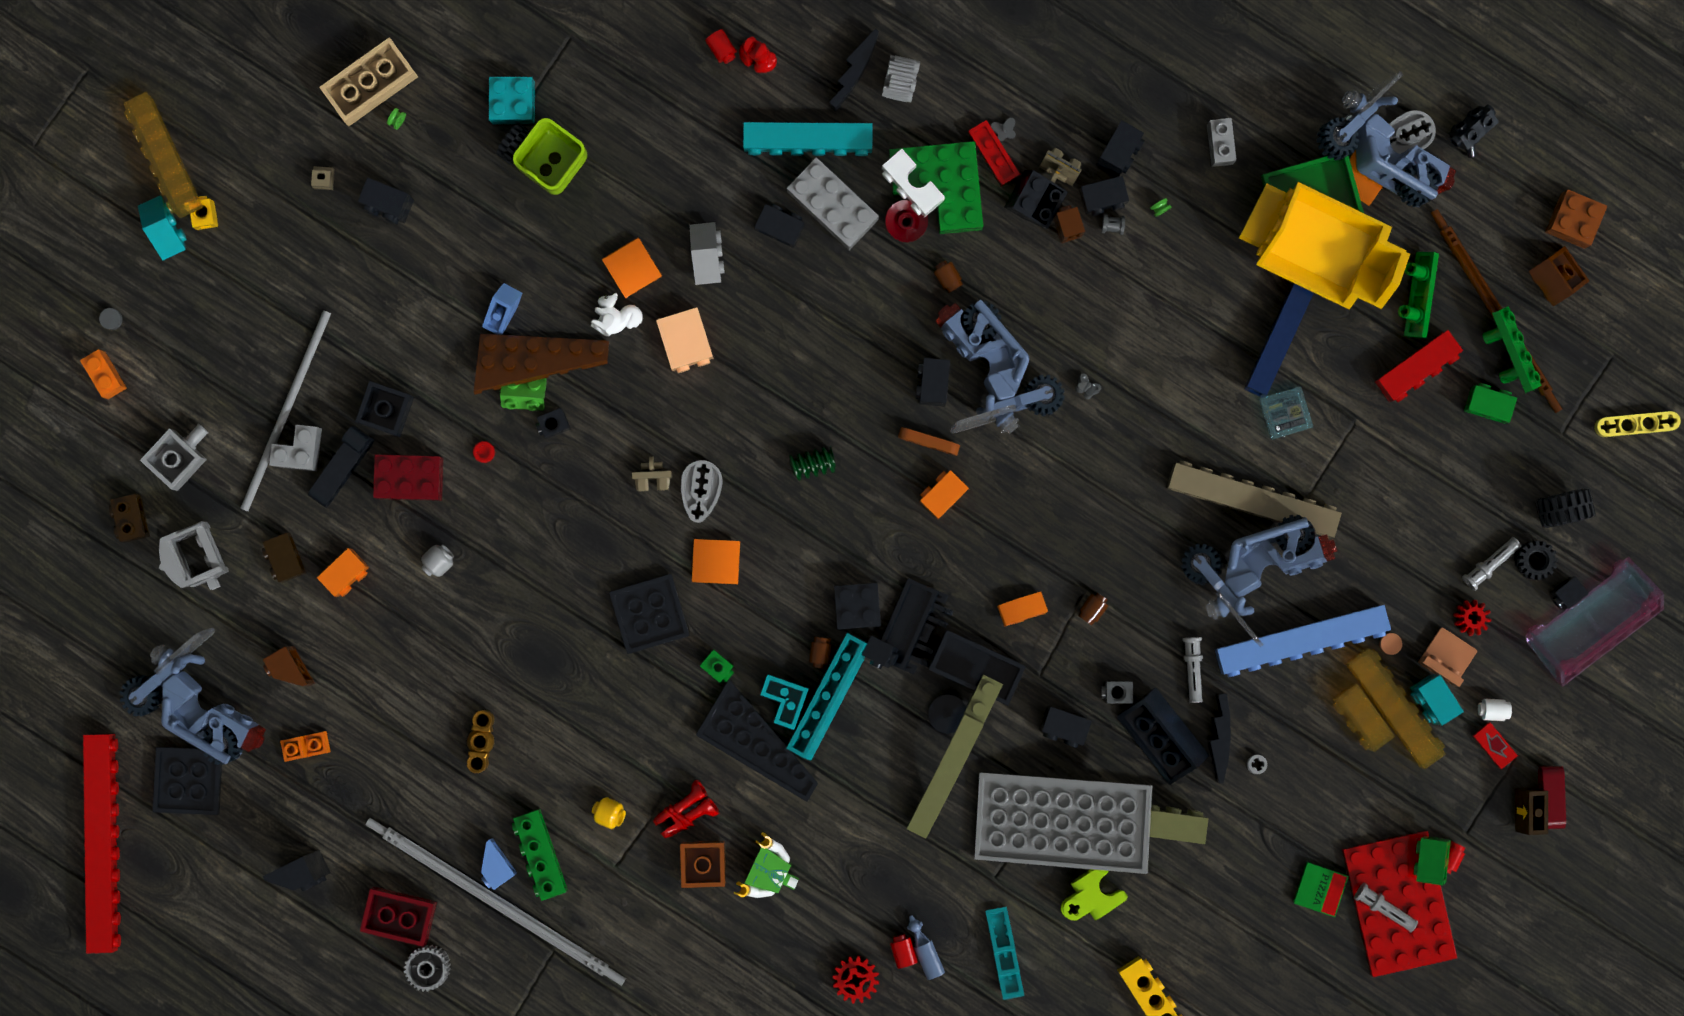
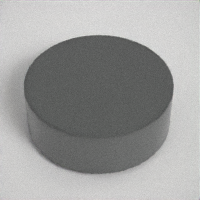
M107 308L101 312L99 321L104 328L115 330L121 326L123 318L118 310Z

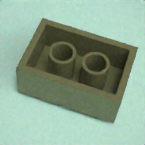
M1151 804L1150 837L1205 844L1209 818L1203 816V812L1188 809L1187 813H1182V810L1176 807L1166 806V810H1160L1158 805Z

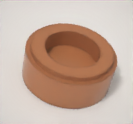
M1387 633L1386 636L1381 637L1379 646L1385 654L1394 655L1401 650L1402 640L1397 634Z

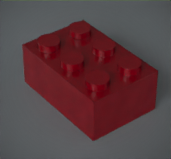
M375 455L373 498L442 501V457Z
M374 886L369 891L360 932L424 947L428 943L437 901Z

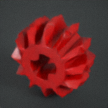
M1466 600L1463 603L1464 607L1457 606V610L1461 613H1454L1453 616L1459 618V621H1456L1454 624L1455 626L1462 625L1459 631L1464 633L1467 630L1468 636H1472L1474 632L1476 635H1481V629H1488L1484 623L1491 622V619L1485 616L1490 614V610L1483 611L1485 604L1480 603L1478 605L1477 600H1472L1471 604ZM1469 615L1475 616L1476 621L1469 619Z

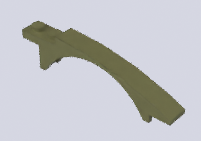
M983 674L975 692L972 693L960 723L930 784L916 807L907 830L925 839L927 838L984 726V722L1003 686L1002 683Z

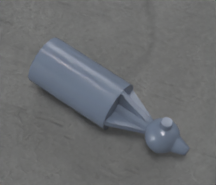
M909 916L910 923L907 929L915 933L914 950L927 980L943 975L945 970L932 940H929L921 932L923 923L916 920L913 916Z

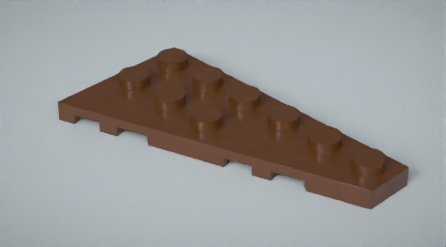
M480 334L474 395L488 389H502L501 386L519 385L549 378L548 375L566 374L568 371L578 368L583 370L608 364L609 341Z

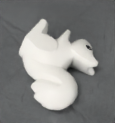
M617 293L611 296H602L598 299V304L601 308L596 307L595 312L600 317L598 320L593 319L591 321V327L605 336L619 333L625 327L629 329L637 327L643 319L641 310L635 305L624 306L620 311L614 308Z

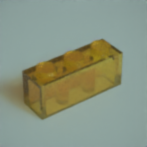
M1351 684L1332 698L1335 701V704H1333L1334 708L1340 715L1344 714L1348 719L1346 722L1347 726L1353 733H1358L1361 737L1359 742L1365 750L1369 749L1375 752L1395 737L1358 684Z

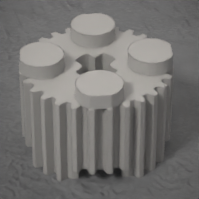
M890 55L882 96L911 103L920 61Z
M433 945L421 946L413 951L408 960L405 961L406 965L404 968L406 970L404 973L408 977L407 981H411L410 985L414 984V988L417 987L418 991L422 989V992L434 990L448 978L451 963H448L450 959H448L446 951L441 950L442 948L437 949V946L433 947ZM427 963L432 967L429 973H427L426 968H423V965L425 966Z

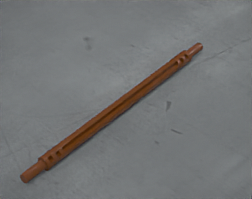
M1438 209L1434 210L1430 214L1439 226L1440 234L1493 317L1492 313L1502 309L1453 228L1448 226ZM1532 357V364L1535 371L1540 375V383L1542 385L1537 389L1541 396H1545L1553 411L1557 413L1563 408L1554 396L1553 388Z

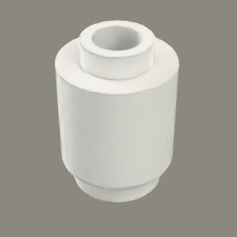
M1483 699L1482 703L1478 704V715L1482 717V720L1505 721V719L1511 718V703L1506 702L1504 699Z

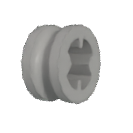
M1253 755L1247 760V769L1253 774H1261L1267 769V761L1261 755ZM1255 758L1262 762V766L1259 767L1260 770L1258 771L1255 767L1252 768Z

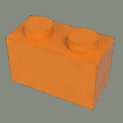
M98 349L80 360L101 397L110 399L127 389L105 351Z
M951 470L948 473L943 471L935 479L938 483L933 488L928 486L920 494L922 497L920 503L937 519L969 489Z
M348 548L317 579L334 597H339L340 595L343 597L352 589L351 584L356 580L358 582L361 581L368 574L366 570L369 566L353 549Z

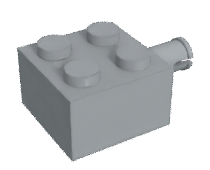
M197 424L193 431L185 438L176 430L169 428L140 461L171 490L178 491L207 460L196 450V445L209 432L203 426Z

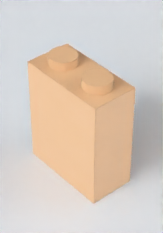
M697 307L656 320L672 371L677 370V373H682L690 370L689 366L691 365L704 366L710 364V360L714 359Z

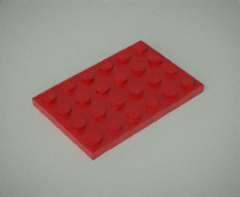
M1427 830L1342 849L1353 899L1358 888L1363 883H1366L1369 889L1377 894L1381 893L1385 897L1384 900L1418 921L1416 928L1410 933L1378 910L1372 911L1369 909L1370 906L1354 899L1372 977L1457 959L1441 885L1417 882V876L1414 875L1415 862L1419 861V854H1416L1417 842L1421 841L1422 837L1429 836Z

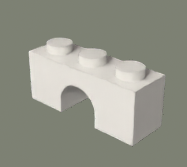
M901 149L882 165V170L884 171L882 175L889 183L893 181L898 187L896 191L903 199L908 198L911 201V208L917 215L922 214L926 217L944 201L945 197L931 181L921 188L913 187L909 183L908 175L916 168V164Z

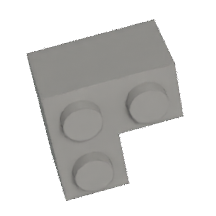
M715 222L690 225V242L695 285L720 283L721 274L725 273L724 261H719V257L723 256L721 231H716Z
M295 425L293 446L272 444L269 465L280 468L317 471L322 429L313 426Z

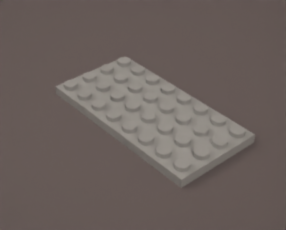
M981 772L979 773L975 860L1147 874L1152 785Z

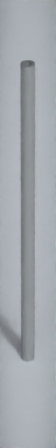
M323 310L240 509L245 511L250 509L270 461L271 445L278 442L331 313Z

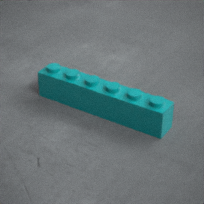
M744 122L743 148L744 152H748V155H761V152H769L770 155H782V152H791V155L801 156L804 155V152H812V155L823 156L825 152H834L835 156H845L847 153H855L856 156H867L868 153H872L873 123Z
M848 633L846 634L786 749L804 759L812 760L865 659L862 653L867 643Z

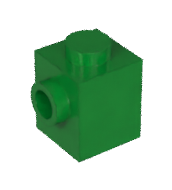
M715 649L700 665L702 669L719 683L722 680L727 682L734 674V671L731 670L734 665Z

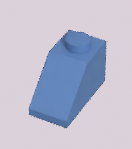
M503 283L492 297L482 327L496 335H503L518 307L522 292Z
M492 838L486 842L481 873L484 884L488 888L492 887L495 890L516 875L517 872Z

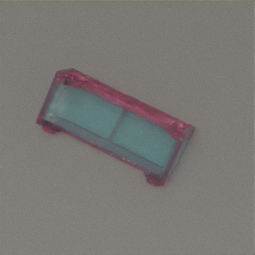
M1629 557L1624 561L1619 560L1612 567V575L1591 590L1587 596L1573 607L1562 612L1547 625H1534L1527 631V643L1561 687L1664 610V593Z

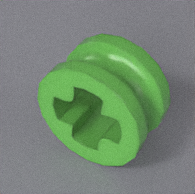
M395 108L387 120V125H393L394 129L398 130L405 120L406 113H400L399 109Z
M1167 198L1150 207L1151 210L1155 211V217L1172 208L1171 205L1167 204Z

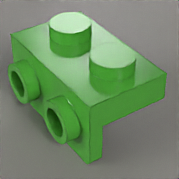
M546 378L519 385L510 384L502 386L500 393L501 407L543 411L545 408Z

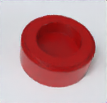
M486 441L477 443L473 449L474 458L481 463L492 461L495 456L494 446Z

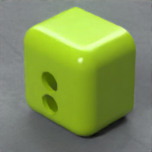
M548 118L537 122L513 155V162L518 170L553 195L564 191L587 159V151L583 143ZM557 152L561 155V161L558 164H551L549 162L551 153ZM548 164L552 167V173L549 176L541 175L540 168L542 165Z

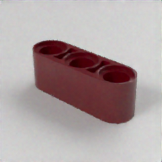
M1540 766L1538 770L1539 789L1548 791V829H1565L1566 796L1563 766Z

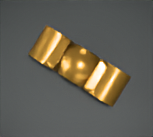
M487 710L478 711L474 714L472 731L467 738V746L470 750L468 751L467 767L473 773H480L488 768L489 752L494 746V737L491 733L493 732L494 716ZM481 714H485L489 718L486 726H482L478 722ZM479 735L483 736L486 740L483 748L478 747L475 742ZM475 757L482 759L483 766L481 769H476L473 766V759Z

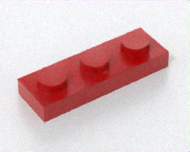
M987 120L968 131L1001 187L1020 176L1019 171Z

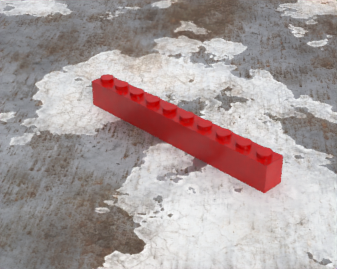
M115 734L83 735L86 953H113L121 945V935L118 934L121 915L120 912H117V903H120V891L117 890V882L120 880V870L117 869L120 849L117 847L116 841L120 833L119 826L116 825V816L119 815V804L116 803L119 784L116 782V773H118L119 764L118 760H115V751L118 750V739L115 738Z

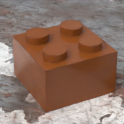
M1567 189L1560 194L1545 233L1585 249L1592 245L1607 205Z
M725 841L681 842V888L725 887Z

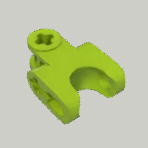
M1090 869L1071 882L1075 893L1062 902L1061 912L1070 920H1078L1088 913L1091 914L1094 920H1097L1125 902L1128 895L1123 890H1117L1112 894H1103L1099 888V882L1109 871ZM1070 904L1077 905L1075 908L1076 913L1068 912Z

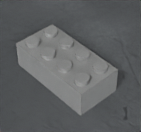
M817 157L787 187V193L849 251L879 220V216Z

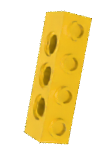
M1138 956L1117 970L1146 1016H1162L1165 1013H1169L1171 1016H1178L1174 1011V1008L1177 1007L1170 995L1165 997L1162 992L1165 987L1158 977L1154 979L1150 971L1153 969L1147 959L1142 961ZM1141 976L1148 978V983L1144 987L1137 985V980ZM1152 995H1159L1160 1001L1157 1005L1149 1004V998Z

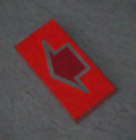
M1491 722L1485 724L1472 735L1499 769H1503L1518 756Z

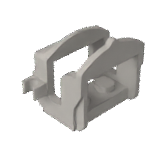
M201 521L160 539L159 556L161 564L159 569L165 571L167 576L180 588L196 587L207 582L209 589L214 590L221 587L217 578L229 572L210 532L211 527L208 522ZM196 535L195 538L199 547L204 548L206 553L204 559L209 568L212 567L211 570L193 577L178 543Z

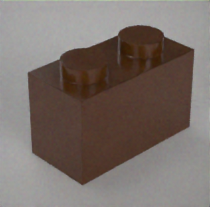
M1069 205L1059 209L1053 220L1061 244L1082 238L1085 229L1078 207L1072 208Z

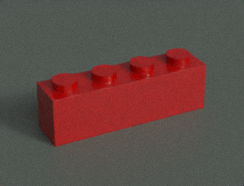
M1447 330L1377 379L1375 383L1389 402L1396 400L1398 403L1408 396L1406 392L1413 387L1416 390L1425 384L1423 379L1429 375L1433 378L1443 371L1441 366L1446 363L1451 365L1460 359L1458 354L1463 349L1450 331Z

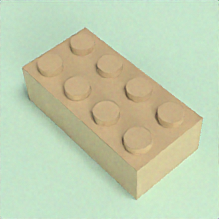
M389 37L319 88L343 121L350 126L418 78V76Z

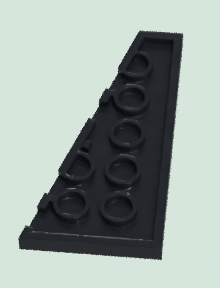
M729 679L696 736L807 802L818 782L796 756L786 749L787 746Z

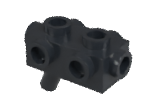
M1487 104L1485 107L1478 106L1468 112L1467 117L1455 124L1448 133L1450 142L1456 148L1460 147L1467 150L1468 158L1476 157L1475 144L1499 123L1495 116L1496 111L1494 108Z

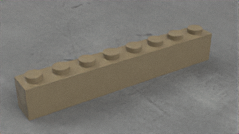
M1185 461L1173 464L1166 489L1278 523H1282L1284 517L1289 518V515H1301V517H1305L1311 522L1316 534L1335 538L1342 514L1336 511L1337 507L1327 504L1321 507L1316 505V501L1307 498L1301 501L1295 499L1296 495L1288 492H1283L1282 495L1274 493V488L1262 486L1261 489L1255 487L1254 482L1244 479L1238 482L1233 480L1234 476L1224 473L1218 476L1212 474L1213 470L1205 467H1200V470L1192 468V464Z

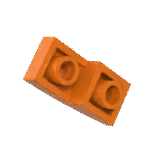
M1041 592L997 606L1004 627L1048 612Z
M327 731L280 741L284 762L331 752Z

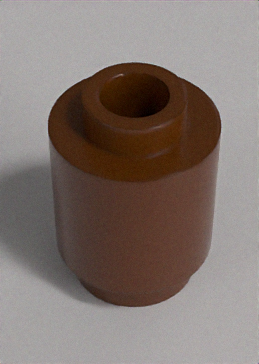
M945 260L935 266L937 271L933 273L943 289H946L948 293L963 285L962 277L952 261L947 263Z
M1098 592L1096 595L1091 593L1080 608L1081 612L1078 616L1090 625H1093L1094 622L1099 621L1109 605L1106 604L1108 599Z
M814 637V641L811 642L809 662L813 663V667L825 669L826 665H830L833 646L831 639Z

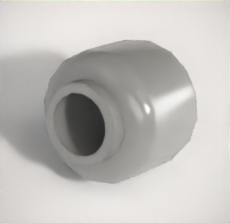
M434 545L422 555V569L429 576L433 574L440 577L453 566L454 556L446 546Z

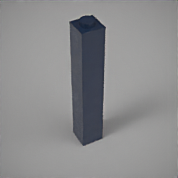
M1292 283L1244 390L1261 398L1267 396L1314 292Z

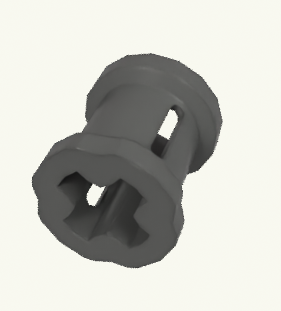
M1103 214L1101 233L1107 231L1123 235L1125 216L1118 218L1108 217L1107 214Z

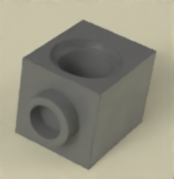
M1105 681V686H1101V699H1105L1107 704L1133 703V682ZM1115 686H1119L1122 689V695L1117 699L1111 695V690Z

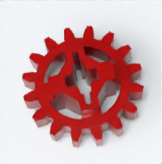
M860 955L857 956L856 960L849 956V962L847 963L841 960L842 967L836 966L835 970L838 974H834L832 977L838 981L833 984V987H839L837 995L843 993V1000L846 1001L848 998H851L852 1004L855 1003L856 999L863 1003V997L865 996L871 999L870 992L876 993L877 989L874 985L879 984V980L874 979V977L879 975L878 971H872L875 964L868 965V958L860 961ZM856 965L864 967L867 971L862 972L858 970ZM849 967L847 977L841 979L843 972ZM854 974H856L858 978H862L859 980V984L855 985L854 981L850 982V980L853 979ZM869 980H871V981H870V985H869L868 988L863 992V988H862V987H863L864 983H865V982H868ZM845 988H852L855 990V994L848 992Z

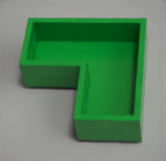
M975 141L889 149V159L903 149L916 164V168L908 175V181L913 187L921 188L931 181L944 195V201L937 206L940 234L981 231L983 229ZM892 181L893 196H899V193L896 191L898 187Z
M1326 156L1261 175L1263 187L1268 183L1287 193L1289 188L1294 189L1296 184L1300 182L1364 213L1349 156L1341 160L1329 159Z

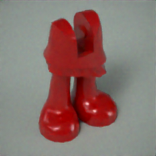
M749 37L740 46L739 54L742 63L745 66H751L755 61V72L767 73L776 67V55L769 51L765 43L759 42L754 37Z
M695 780L692 783L691 792L675 805L670 804L668 807H665L654 818L655 826L665 822L669 817L674 822V825L669 826L661 833L664 839L688 829V826H694L693 820L707 814L714 817L719 814L717 806L710 798L704 800L688 813H681L692 804L708 796L699 780Z

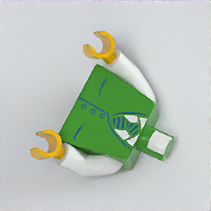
M764 832L761 833L765 837L764 841L759 842L756 840L761 849L745 883H736V885L741 886V891L734 892V894L740 897H768L779 893L782 885L794 890L799 878L788 873L791 867L789 862L790 856L783 845L771 839Z

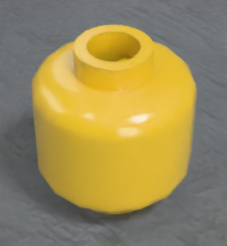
M608 797L603 798L600 802L597 801L592 808L594 821L609 829H613L616 826L619 827L626 815L623 805Z

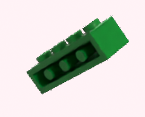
M541 809L513 818L512 828L515 835L520 837L521 843L519 848L522 856L526 855L529 864H526V869L529 876L534 878L535 884L533 889L536 897H540L541 901L566 893L568 888Z

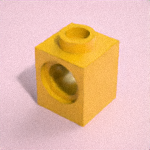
M207 196L195 197L194 201L188 202L192 227L194 229L201 230L218 227L213 200L207 199ZM206 207V216L199 217V210Z

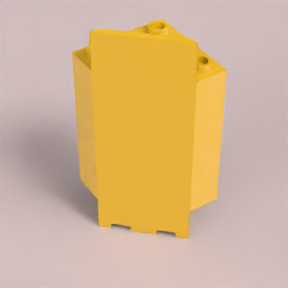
M1300 182L1296 184L1294 189L1289 188L1287 193L1266 183L1239 236V239L1259 248L1256 253L1259 256L1256 263L1257 266L1347 309H1350L1358 298L1382 309L1399 287L1410 253L1406 252L1407 250L1387 241L1392 229L1391 226Z

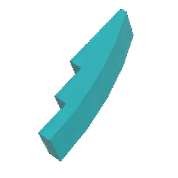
M1007 907L986 910L1002 998L1006 1000L1024 996Z

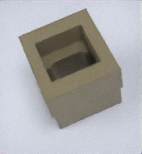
M314 167L312 170V188L333 190L334 168ZM318 175H325L324 180L318 179Z

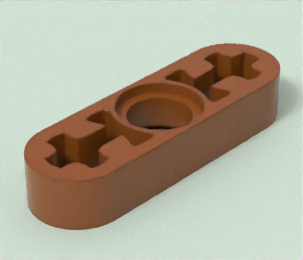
M900 428L898 438L947 454L958 455L959 444L911 429Z

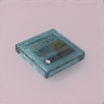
M1301 386L1259 399L1271 440L1313 428Z

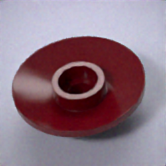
M908 199L894 203L889 208L885 219L889 234L900 242L918 240L923 236L928 226V215L926 217L922 214L917 215L911 208L912 203ZM906 218L911 221V224L908 226L902 223Z

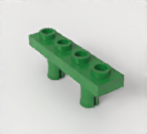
M1416 252L1415 263H1407L1405 274L1413 276L1409 304L1400 306L1398 310L1399 316L1406 318L1405 337L1427 338L1439 253Z
M1509 306L1492 313L1498 327L1484 332L1483 339L1486 344L1503 339L1514 367L1499 373L1501 382L1506 384L1520 379L1525 393L1542 386L1540 375L1535 371L1532 364V356L1525 347L1524 337L1515 323L1514 313L1510 311Z

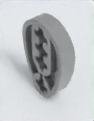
M1417 110L1406 112L1389 124L1395 130V133L1390 137V141L1395 140L1391 143V147L1399 154L1415 145L1422 149L1427 148L1434 140L1436 133L1435 124L1431 117ZM1421 122L1424 125H1429V128L1426 129L1427 132L1421 130L1417 133V137L1412 134L1407 138V141L1404 138H1400L1402 131L1408 133L1412 129L1411 126L1417 129L1422 125Z
M705 460L689 464L685 468L681 479V493L685 510L689 518L696 523L703 522L713 511L721 494L723 484L720 470L713 463ZM702 464H705L706 468L710 469L709 473H705V479L708 480V484L705 483L703 485V489L707 490V493L703 494L702 498H699L698 494L695 493V489L700 487L696 479L701 477V473L697 472V469L702 468ZM698 502H700V510L704 512V515H701L699 519H695L692 510H696Z

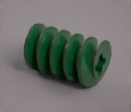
M831 446L830 452H827L825 447H822L821 454L814 449L813 456L808 451H805L804 458H802L800 453H797L796 460L789 455L793 475L799 481L802 479V474L809 479L810 472L815 477H818L819 470L826 475L827 468L832 473H835L836 464Z

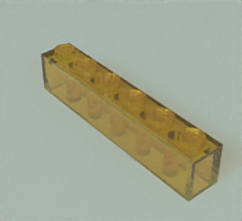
M144 92L124 102L123 104L127 110L124 112V115L128 122L134 125L135 129L132 132L137 141H141L143 145L140 149L144 157L149 159L152 164L149 166V169L153 176L159 179L160 183L157 186L162 195H166L168 199L166 205L171 214L175 213L181 219L203 208L153 98L147 92Z
M1363 649L1345 662V665L1421 769L1428 768L1446 755L1443 750L1445 748L1444 744L1438 737H1433L1430 732L1432 730L1431 726L1426 720L1422 721L1417 715L1419 713L1418 708L1413 702L1409 703L1404 697L1407 694L1401 685L1398 684L1396 686L1392 680L1394 678L1392 672L1387 667L1383 668L1379 662L1381 660L1379 654L1374 649Z

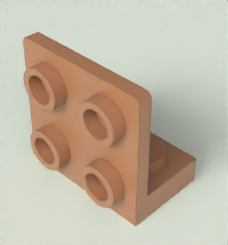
M1440 628L1418 663L1432 673L1441 675L1443 680L1452 686L1460 687L1464 681L1461 676L1476 655L1477 650L1446 629Z

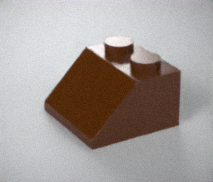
M1566 246L1529 271L1532 280L1538 284L1544 293L1545 299L1552 306L1565 300L1589 282V279Z
M285 646L263 659L265 663L263 668L269 677L272 676L274 679L300 686H312L315 684L294 646Z

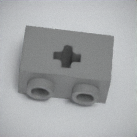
M1232 118L1210 120L1207 124L1211 166L1233 165L1236 161Z

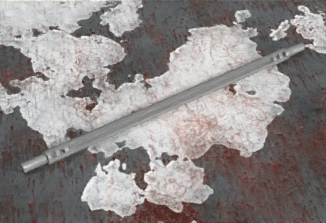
M369 818L366 822V826L382 835L383 839L594 972L601 976H607L621 986L625 982L626 978L610 969L607 963L389 827L387 829L372 818Z

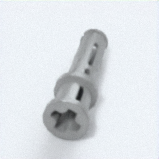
M1511 537L1508 542L1487 560L1478 562L1476 568L1468 575L1464 574L1462 579L1472 590L1476 591L1478 585L1486 578L1490 579L1492 572L1518 549L1522 548V545L1516 538Z
M1202 637L1182 638V641L1185 642V656L1183 658L1187 662L1189 703L1203 702L1200 661L1203 659V655L1200 652ZM1193 672H1195V685H1196V690L1194 689V673H1193Z
M1363 883L1356 891L1354 899L1370 906V910H1378L1410 933L1416 928L1418 924L1416 919H1413L1384 900L1385 897L1381 893L1377 894L1372 891L1366 883Z

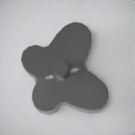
M1008 118L1004 124L997 122L991 124V128L998 135L997 137L1000 142H1003L1006 138H1015L1016 134L1013 131L1015 126L1014 118Z
M1083 373L1078 377V385L1075 387V390L1078 393H1082L1089 400L1093 395L1100 392L1101 385L1090 383L1088 376Z

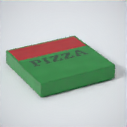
M1306 862L1293 903L1335 917L1349 876Z

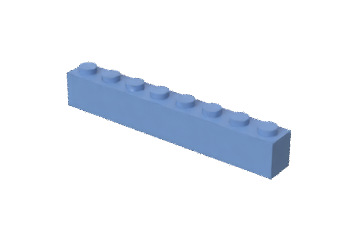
M1379 605L1214 650L1221 674H1227L1228 677L1239 675L1240 670L1246 668L1251 672L1261 669L1260 665L1269 663V666L1281 664V659L1289 657L1290 661L1303 658V653L1319 654L1324 652L1323 648L1331 646L1332 650L1345 647L1344 642L1352 641L1353 644L1364 642L1367 636L1373 635L1374 639L1386 636V631L1391 630L1385 605Z

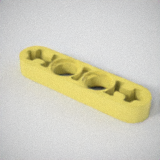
M1673 411L1605 417L1595 423L1594 429L1601 437L1666 432L1677 429L1681 419ZM1669 416L1670 419H1674L1671 427L1668 423L1659 425V420L1668 419ZM1646 417L1651 418L1654 422L1651 429H1646L1643 426V420ZM1624 419L1632 422V429L1630 431L1623 430L1621 424ZM1604 421H1606V425L1616 424V428L1608 429L1607 433H1605L1604 429L1601 430V425H1604Z

